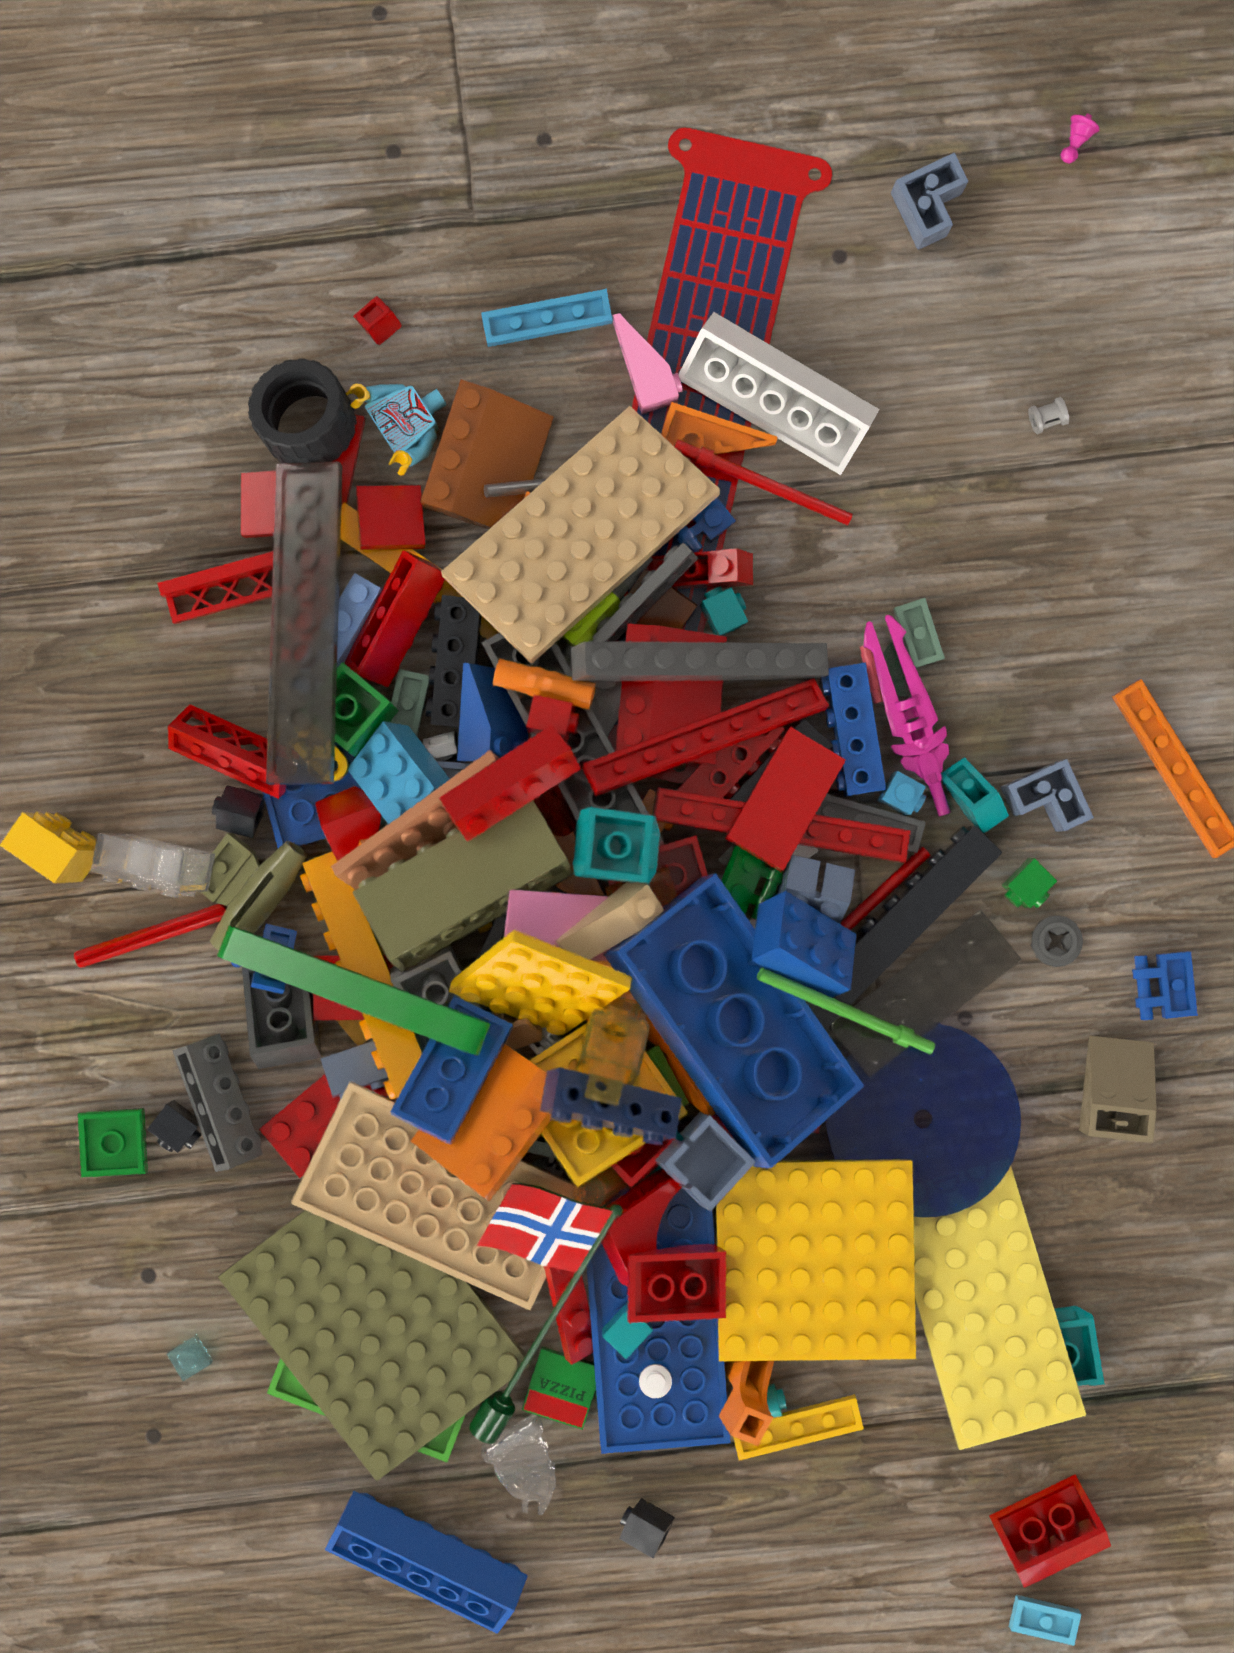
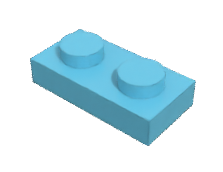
M1016 1595L1009 1627L1013 1632L1074 1646L1081 1613L1076 1608Z

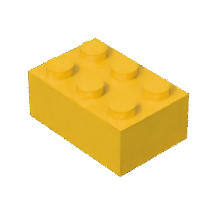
M39 811L35 813L22 812L0 844L1 847L53 883L82 882L104 851L96 845L98 843L96 838L85 831L78 833L70 827L72 822L57 812L54 815L49 812L43 814Z

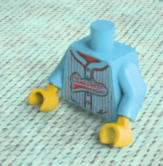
M354 384L350 387L346 395L355 394L358 399H355L350 404L351 407L357 409L364 402L368 403L364 407L394 452L389 465L395 462L402 465L397 472L398 475H404L409 466H413L429 456L437 439L436 432L439 429L432 414L447 405L437 389L420 398L413 386L406 387L403 384H380L367 387L361 384Z

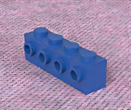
M866 662L828 668L829 675L820 678V685L823 695L828 696L830 708L825 710L828 728L833 727L835 740L830 741L832 744L831 751L846 760L836 777L838 791L843 790L844 797L886 790Z

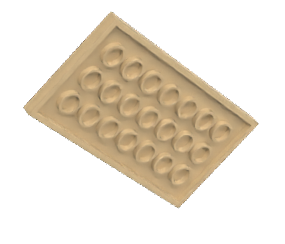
M629 406L441 571L442 577L532 664L720 495V488Z
M349 1081L291 1200V1204L525 1309L531 1310L546 1279L544 1266L504 1250L477 1246L512 1183L540 1186L579 1202H583L587 1193L586 1189L582 1187L577 1189L574 1183L521 1160L490 1202H488L411 1142V1139L419 1129L391 1115L390 1111L395 1101H390L389 1098Z

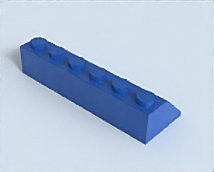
M353 1491L325 1548L326 1551L497 1634L515 1611L528 1577L516 1565L502 1563L492 1558L485 1550L473 1549L463 1544L462 1540L454 1535L440 1533L434 1530L431 1524L425 1521H416L405 1516L402 1510L396 1507H387L377 1502L370 1494L358 1493L356 1491Z

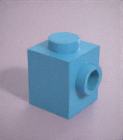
M896 771L891 774L886 783V790L881 792L877 801L905 816L911 815L913 811L917 813L926 799V795L922 793L926 786Z

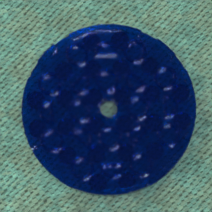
M905 1023L902 1025L913 1029L914 1034L935 1042L933 1052L928 1054L912 1046L903 1047L894 1043L893 1038L879 1032L858 1045L846 1060L864 1087L826 1120L828 1141L835 1160L911 1159L913 1165V1217L950 1215L971 1207L992 1192L1008 1172L1014 1160L1020 1139L1021 1111L1019 1100L1010 1075L1001 1061L975 1037L962 1030L939 1023ZM922 1109L927 1110L932 1115L931 1124L923 1129L914 1123V1115Z

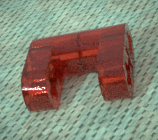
M558 784L533 799L552 834L563 837L573 832L576 827V818Z

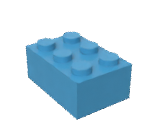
M385 721L380 724L347 769L388 824L450 780L409 726Z

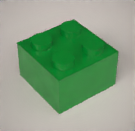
M342 662L300 712L356 758L383 721L390 722L399 710Z

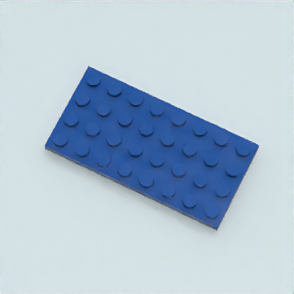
M632 1188L587 1191L583 1203L607 1207ZM681 1188L671 1199L662 1215L657 1233V1249L681 1245L715 1244L712 1211L701 1207ZM601 1243L587 1265L601 1454L730 1443V1434L719 1417L727 1401L724 1361H719L718 1319L652 1322L653 1331L625 1359L602 1337V1328L628 1302V1287L620 1283ZM652 1364H659L667 1368L672 1378L669 1392L660 1398L648 1397L642 1392L639 1385L641 1372L645 1367Z

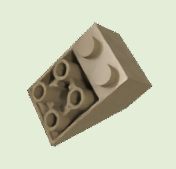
M1089 1035L1079 1131L1092 1137L1153 1143L1157 1112L1154 1042Z

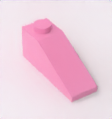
M620 313L613 315V325L641 414L670 406L671 402L678 403V393L683 392L678 373L672 374L670 365Z

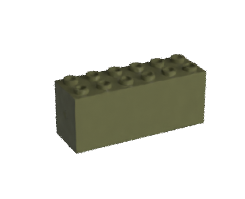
M533 800L468 842L458 828H455L446 835L447 839L436 845L434 843L427 844L417 851L415 857L408 861L404 859L390 865L387 869L388 872L378 878L376 876L369 877L359 883V888L353 891V894L389 961L401 972L507 913L510 890L544 892L574 875L566 856Z

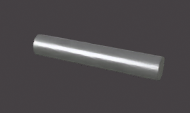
M546 479L484 485V495L487 498L526 494V491L532 492Z

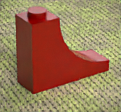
M663 1168L607 1206L610 1208L612 1205L618 1204L623 1209L622 1215H617L601 1243L620 1283L627 1287L628 1254L657 1250V1233L662 1215L671 1199L682 1188L681 1184L676 1182Z

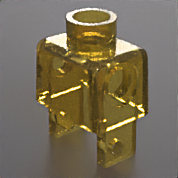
M618 997L608 1005L603 1006V1008H596L592 1011L582 1035L573 1070L589 1074L584 1097L617 1106L623 1083L634 1085L640 1073L650 1028L647 1021L640 1019L641 1007L636 1002ZM602 1081L607 1085V1089L599 1091L595 1083Z

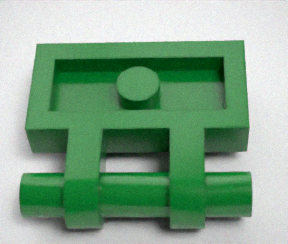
M736 845L721 881L744 914L749 904L755 906L751 918L757 920L759 904L774 896L777 886L782 883L784 870L780 872L774 867H771V870L766 868L764 861ZM761 877L766 879L760 896L754 894V891Z

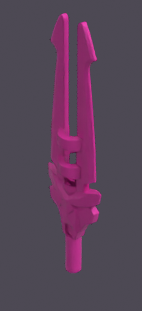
M887 614L885 621L911 694L910 698L899 701L871 621H868L865 626L863 647L870 649L874 656L883 704L892 736L901 737L904 741V744L891 745V748L895 754L903 756L900 760L903 768L915 772L929 786L939 816L951 813L941 784L943 761L949 755L948 744L942 743L947 736L946 727L943 726L933 733L932 726L938 721V718L923 682L903 644L906 630L891 615ZM919 717V718H918L917 720H915V721L906 722V721L909 720V719Z

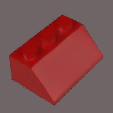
M1076 1474L989 1515L1024 1588L1111 1547L1107 1531Z

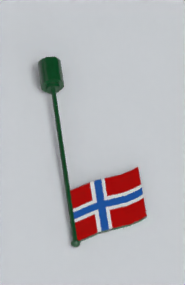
M512 1183L477 1246L504 1250L537 1264L572 1271L575 1274L505 1391L494 1392L486 1398L470 1422V1431L479 1441L487 1444L497 1442L514 1414L515 1405L509 1396L617 1215H622L623 1209L620 1205L614 1204L608 1208L583 1203L540 1186L525 1183Z

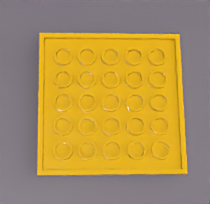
M912 1160L779 1161L772 1168L752 1166L716 1205L717 1247L726 1251V1318L718 1319L719 1361L916 1359Z

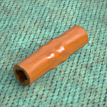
M499 659L493 678L494 686L525 693L531 697L538 695L571 702L576 707L588 710L591 708L596 689L595 682L572 681L571 676L564 675L558 671H548L542 667H532L504 659Z

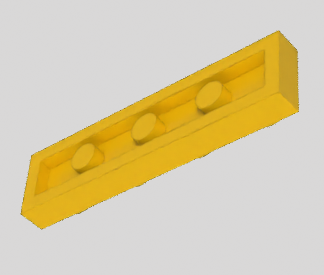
M854 1394L782 1412V1416L772 1419L758 1446L734 1436L733 1439L740 1461L863 1430L864 1427Z

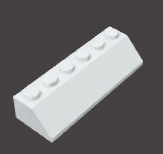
M713 312L699 332L678 374L681 382L771 435L777 436L778 439L840 475L880 410Z

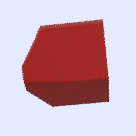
M356 786L315 802L321 828L337 861L357 848L359 840L369 839L379 832L382 815L365 792Z

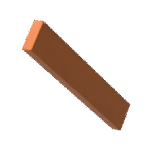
M1140 679L1113 695V700L1211 857L1218 858L1234 848V826L1143 680Z

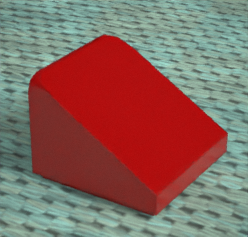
M378 296L374 297L353 316L377 345L385 342L402 326L393 311Z

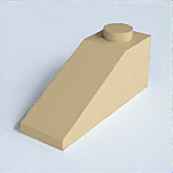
M626 882L559 937L556 943L560 948L590 960L642 930L660 915L664 909L648 884Z

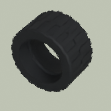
M305 358L286 360L281 364L274 365L269 371L263 373L251 390L252 394L248 401V416L254 431L274 458H277L285 466L288 465L298 470H312L317 467H324L331 461L338 459L342 452L347 450L351 439L354 437L357 419L354 413L355 409L350 405L352 402L348 395H346L336 375L327 366L321 365L320 362L310 361ZM310 396L328 399L323 416L311 428L293 434L278 431L283 413L294 402Z

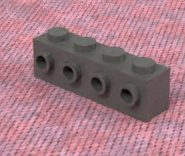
M220 1033L172 1050L215 1172L234 1168L263 1155L260 1147L261 1139L253 1128L249 1106L243 1100L239 1089L238 1075L232 1069L228 1058V1047L222 1040Z

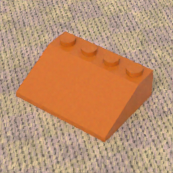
M504 1044L451 1145L420 1129L411 1139V1142L490 1202L551 1121L550 1113L540 1111L547 1073Z

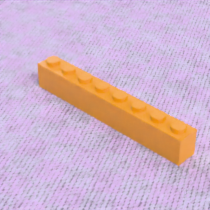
M333 852L302 863L305 873L300 875L306 893L313 891L317 902L311 905L318 922L325 920L329 930L323 933L330 951L336 949L340 961L335 962V965L394 986L369 922L353 894L355 889L336 877L331 868L332 865L338 862ZM362 1012L364 1020L360 1021L359 1024L365 1039L372 1038L377 1049L371 1052L378 1070L384 1068L389 1079L383 1082L390 1101L397 1099L422 1055L414 1032Z

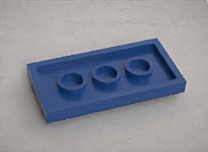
M456 996L451 1000L449 1008L490 1023L479 1056L430 1039L390 1111L392 1116L450 1145L513 1029V1024Z

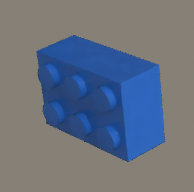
M784 891L760 903L758 906L751 960L776 974L833 998L851 990L856 934L789 892Z

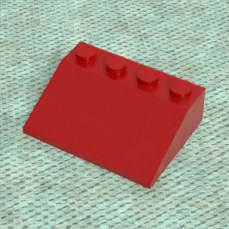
M627 624L626 642L727 643V637L656 625ZM622 681L615 751L721 713L723 681ZM717 751L686 763L716 765Z

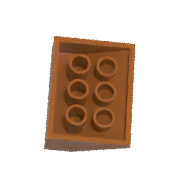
M461 379L420 501L424 509L489 530L524 499L525 494L486 498L484 495V485L534 480L554 416L495 390Z

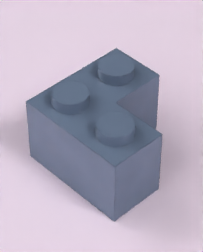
M955 152L897 179L891 191V195L917 250L947 237L953 225L943 203L962 195L968 183Z
M1067 759L1056 761L1000 787L1013 816L1023 815L1044 805L1055 832L1066 831L1094 818Z

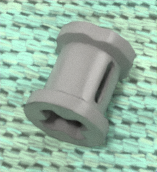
M1062 397L1055 398L1053 403L1038 408L1034 405L1028 409L1029 419L1036 434H1040L1043 432V429L1057 424L1062 426L1069 424L1067 406Z

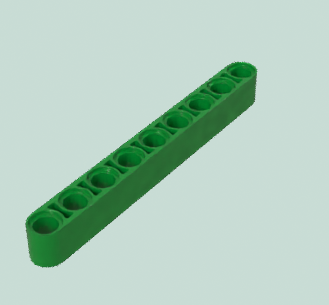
M228 925L217 957L474 1055L479 1056L490 1027V1023L234 926Z

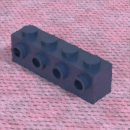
M559 1067L547 1071L540 1111L550 1113L551 1119L555 1121L571 1122V1119L582 1121V1127L602 1130L603 1126L613 1129L612 1134L617 1136L632 1137L635 1134L643 1136V1142L662 1145L663 1140L676 1138L682 1098Z

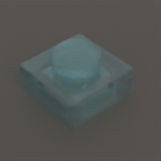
M197 1334L166 1354L182 1381H185L213 1362Z

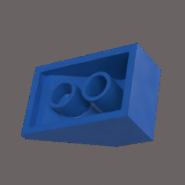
M463 663L457 761L473 763L489 750L501 758L528 740L525 723L507 689L493 685L495 668Z

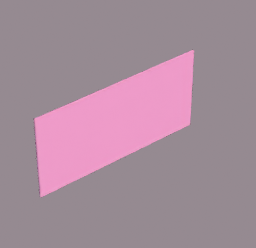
M510 890L504 937L513 930H517L559 947L556 940L608 897ZM609 949L590 960L608 961L603 954Z

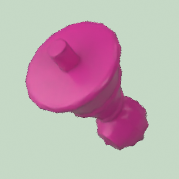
M1092 115L1071 116L1070 146L1064 148L1060 154L1064 163L1070 164L1075 162L1078 158L1076 149L1088 141L1095 133L1099 132L1100 128L1091 119Z

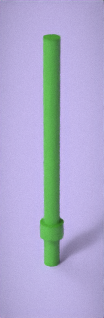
M763 967L758 972L757 980L891 1037L896 1044L903 1047L912 1046L928 1054H931L935 1048V1042L914 1034V1030L902 1024L899 1026L891 1024Z

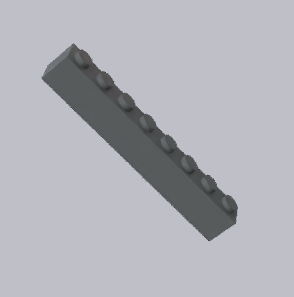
M583 642L571 647L572 681H807L812 678L818 679L829 675L827 643Z

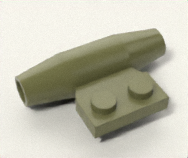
M227 833L190 881L194 887L213 903L228 906L210 939V943L218 951L228 925L253 934L260 929L290 890L302 867V863L305 862L307 854L301 847L287 840L260 865L254 850L234 833Z

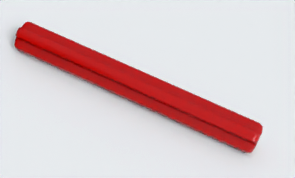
M215 904L81 949L74 953L75 962L79 968L86 967L220 922L227 907L222 904Z

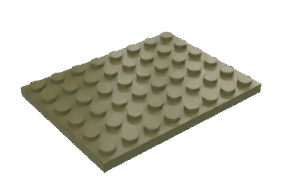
M303 1210L218 1276L219 1280L376 1481L508 1383L526 1356L525 1352L472 1284L306 1210Z

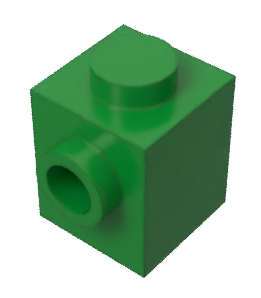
M1028 858L1001 886L1007 891L1004 896L1015 907L1019 908L1022 905L1024 908L1031 909L1033 906L1038 908L1049 898L1050 894L1047 891L1057 880L1035 858Z

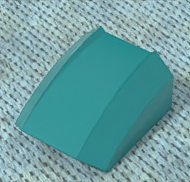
M593 807L582 809L576 823V841L572 863L575 876L650 883L657 871L660 830L656 817Z
M1078 1306L1054 1308L1077 1386L1104 1385L1093 1315Z

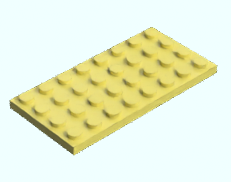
M1009 1158L914 1183L915 1301L958 1449H966L1086 1416Z

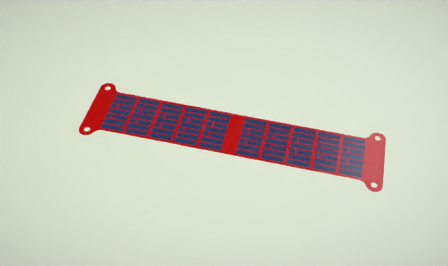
M680 128L671 134L668 141V149L672 157L682 164L685 176L647 342L670 365L672 374H679L699 332L713 312L770 344L802 201L808 194L825 189L832 179L831 167L824 159L691 128ZM682 139L691 141L692 146L690 150L683 151L680 149L679 143ZM813 168H817L821 172L820 179L816 181L811 180L808 175L809 171ZM681 382L683 392L678 393L679 399L676 404L751 427V422ZM634 394L632 408L661 434L670 406L641 414L636 395ZM745 450L715 455L742 466ZM688 459L720 488V495L717 498L731 514L739 479L709 466L707 469L696 465L695 460ZM691 520L686 526L691 528L695 523ZM727 530L712 542L701 533L696 537L703 546L699 552L723 550ZM677 534L674 535L651 557L666 555L673 547H679L681 545L677 540L679 536ZM714 588L676 589L698 604L682 630L704 633L706 618L699 605L703 600H706L704 594ZM628 590L624 594L620 601H622V599L629 593L630 590ZM626 634L618 642H626ZM618 720L607 737L614 751L616 749ZM685 763L686 768L682 772H677L674 768H670L649 777L674 783H683L697 768V764Z

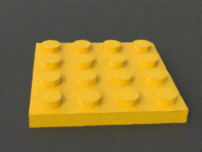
M513 930L452 979L449 992L460 996L464 1001L476 1002L487 1006L493 1012L505 1013L518 1018V1020L526 1018L534 1025H539L541 1028L546 1027L547 1032L550 1034L563 1036L631 988L632 977Z
M615 1006L604 1011L529 1060L546 1073L549 1070L561 1067L677 1097ZM682 1103L680 1107L679 1120H681L688 1114ZM551 1119L541 1133L577 1189L645 1144L643 1136L633 1134L632 1137H621L612 1134L613 1129L603 1126L602 1130L588 1129L582 1127V1121L571 1119V1122H559Z

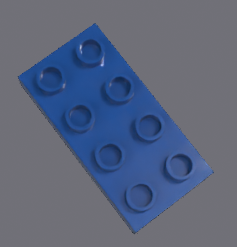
M715 873L699 878L663 907L664 911L642 930L616 944L603 955L614 970L632 977L630 993L735 1141L756 1161L753 1166L772 1168L861 1090L864 1085L805 1000L757 980L758 972L763 966L751 960L755 929Z

